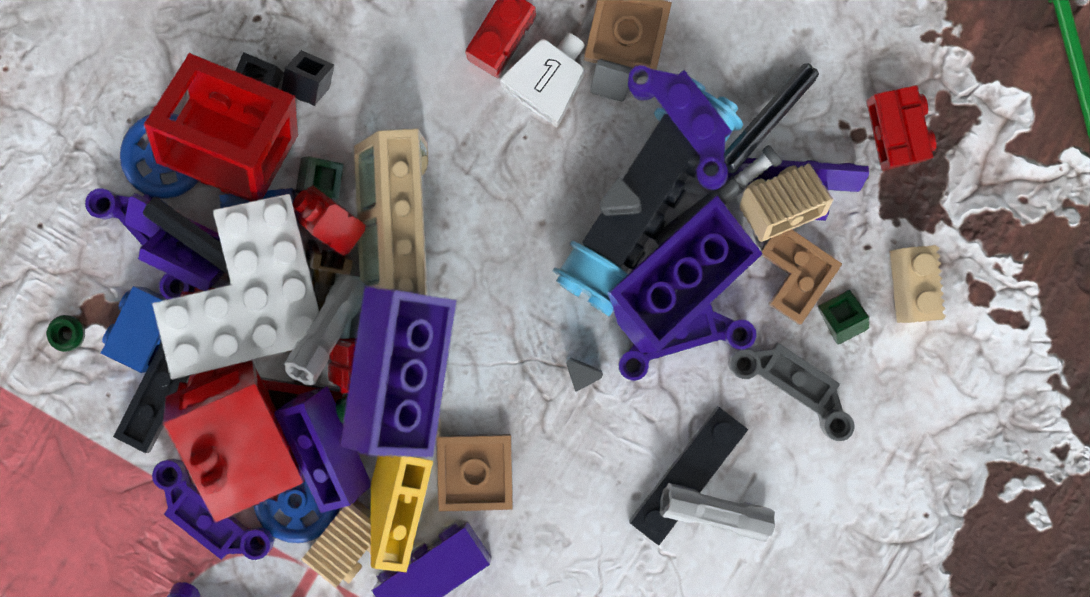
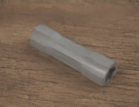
M340 275L326 296L322 309L284 363L286 367L285 372L291 378L301 381L306 385L315 384L329 360V354L350 320L356 316L362 306L366 285L360 279L349 275Z
M668 483L667 487L663 489L660 498V514L666 518L687 523L699 522L731 530L740 536L764 542L772 536L775 528V512L771 508L747 502L735 503L701 494L695 489Z

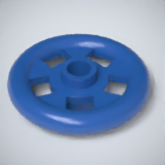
M172 113L169 119L176 121L179 115ZM149 115L142 117L126 132L120 147V163L125 177L136 190L153 198L169 199L185 194L199 180L175 171L178 180L170 184H163L161 175L171 173L174 170L156 163L150 142L145 150L138 146L140 139L147 133L144 123ZM144 159L148 167L152 169V172L146 176L140 173L136 165Z
M306 480L302 484L280 493L278 501L269 498L254 505V511L261 526L267 529L273 537L288 543H305L317 539L335 519L340 510L339 508L321 513ZM296 493L301 496L302 503L300 506H294L291 503L290 497L292 494ZM279 509L285 515L292 518L287 526L282 525L274 518ZM314 510L319 519L306 527L301 517Z

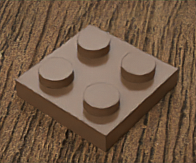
M597 0L584 61L597 63L598 60L603 59L632 67V69L638 65H644L650 69L657 70L672 2L664 0Z
M511 434L439 436L437 438L439 512L513 510Z

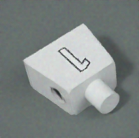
M571 33L566 34L557 48L545 39H541L501 78V88L557 128L584 76V68L575 59L583 50L585 44Z

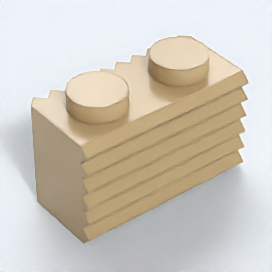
M807 163L804 167L800 166L799 168L790 166L781 171L777 177L771 180L768 179L766 182L764 179L753 181L745 188L739 207L744 217L747 218V222L751 225V229L754 230L755 235L762 242L825 216L834 199L812 166Z
M938 246L908 247L890 251L897 323L943 320L946 317L943 313L946 308L942 306L945 300L941 298L944 293L940 290L943 287L940 283L943 278L939 276L942 270L938 268L941 264L938 261L940 255L936 253L940 249Z
M358 499L350 506L343 507L301 559L335 588L342 580L349 584L363 567L358 560L366 551L371 554V511L369 508L365 507Z

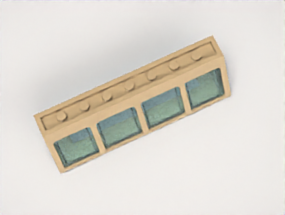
M419 129L377 131L354 146L357 218L366 225V231L358 240L360 280L368 287L427 295L422 176L428 168V143ZM439 415V421H438V428H437L436 439L441 435V417H440V415Z

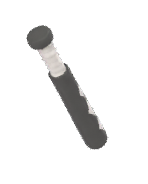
M770 145L766 146L762 150L763 154L738 175L729 177L721 188L711 191L663 227L655 239L658 246L667 240L714 196H718L723 204L726 205L742 193L744 187L749 182H752L754 178H757L758 175L762 174L763 171H766L772 165L774 167L779 166L782 163L781 158Z

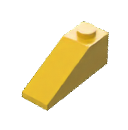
M377 456L371 481L372 568L407 572L433 465L432 460L412 456Z

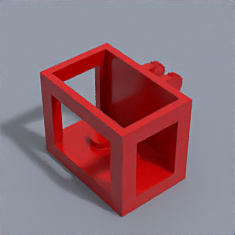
M191 53L187 55L144 123L156 163L197 179L202 184L214 186L224 193H231L250 202L263 199L298 137L294 95ZM188 89L190 98L176 121L169 119Z
M253 360L244 362L166 396L163 424L215 523L303 483L301 469L274 413L277 409ZM239 383V385L236 386V387H233V388H231V389H229V390H226V391H224V392H222V393H220V394H217V395H215V396H213V397H210V398H208V399H206V400H204V401H201V402H199V403H197V404H194V405H192V406H190V407L188 406V405H190V404H192V403H194V402H197V401H199V400H201V399H204V398H206V397H208V396H210V395H213V394H215V393H217V392H220V391H222V390H224V389H226V388H229V387H231V386L236 385V384Z

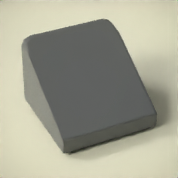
M603 59L598 60L590 92L616 101H624L629 88L628 78L632 67Z

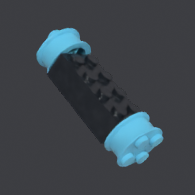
M691 78L731 131L741 130L743 122L736 114L738 110L737 105L722 96H719L718 99L705 91L706 88L701 83ZM663 108L655 110L654 115L659 123L622 179L640 199L642 212L640 214L605 216L601 212L582 241L583 245L571 241L570 245L573 250L560 269L554 267L552 270L559 276L556 282L561 287L579 297L581 292L590 296L588 302L591 306L607 316H610L613 312L608 292L628 275L629 268L633 270L642 262L646 254L644 252L645 243L649 237L655 240L666 223L664 221V214L669 207L675 209L686 192L684 187L688 176L692 178L697 176L696 171L700 163V156Z

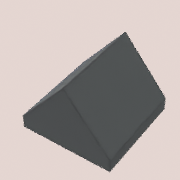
M619 177L600 201V208L605 216L640 214L642 212L640 199Z
M571 357L567 359L566 365L575 392L602 378L603 373L601 369Z

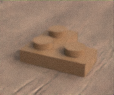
M791 229L768 239L760 251L763 253L762 257L788 274L768 305L796 324L801 325L842 266V263Z

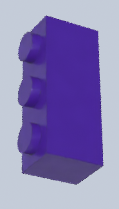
M328 386L299 394L274 412L321 513L350 506L371 487L370 478L358 452L340 446L344 424L337 415L336 403Z
M468 521L461 526L454 522L438 533L439 541L430 547L423 543L412 550L407 572L381 571L376 576L379 581L371 591L375 597H443L488 567L492 557Z

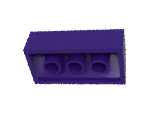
M714 196L608 292L618 325L641 353L659 352L763 254L718 196Z
M365 286L341 447L367 455L433 457L457 300Z

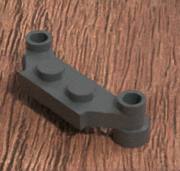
M776 343L772 349L757 351L739 349L730 356L728 365L734 376L741 379H750L758 374L817 413L820 428L828 438L835 441H845L852 436L855 425L852 417L843 412L837 393L840 383L789 349ZM741 357H744L747 361V365L743 370L737 367V361ZM837 419V427L831 430L830 424L832 420Z

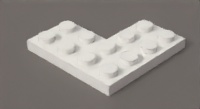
M290 194L213 210L231 285L152 303L171 380L293 350L297 342L304 337L319 313Z

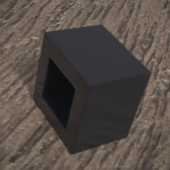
M301 50L285 67L281 90L294 95L299 101L315 106L330 89L334 64Z
M244 52L235 72L255 80L259 77H265L263 83L277 89L284 74L278 66Z

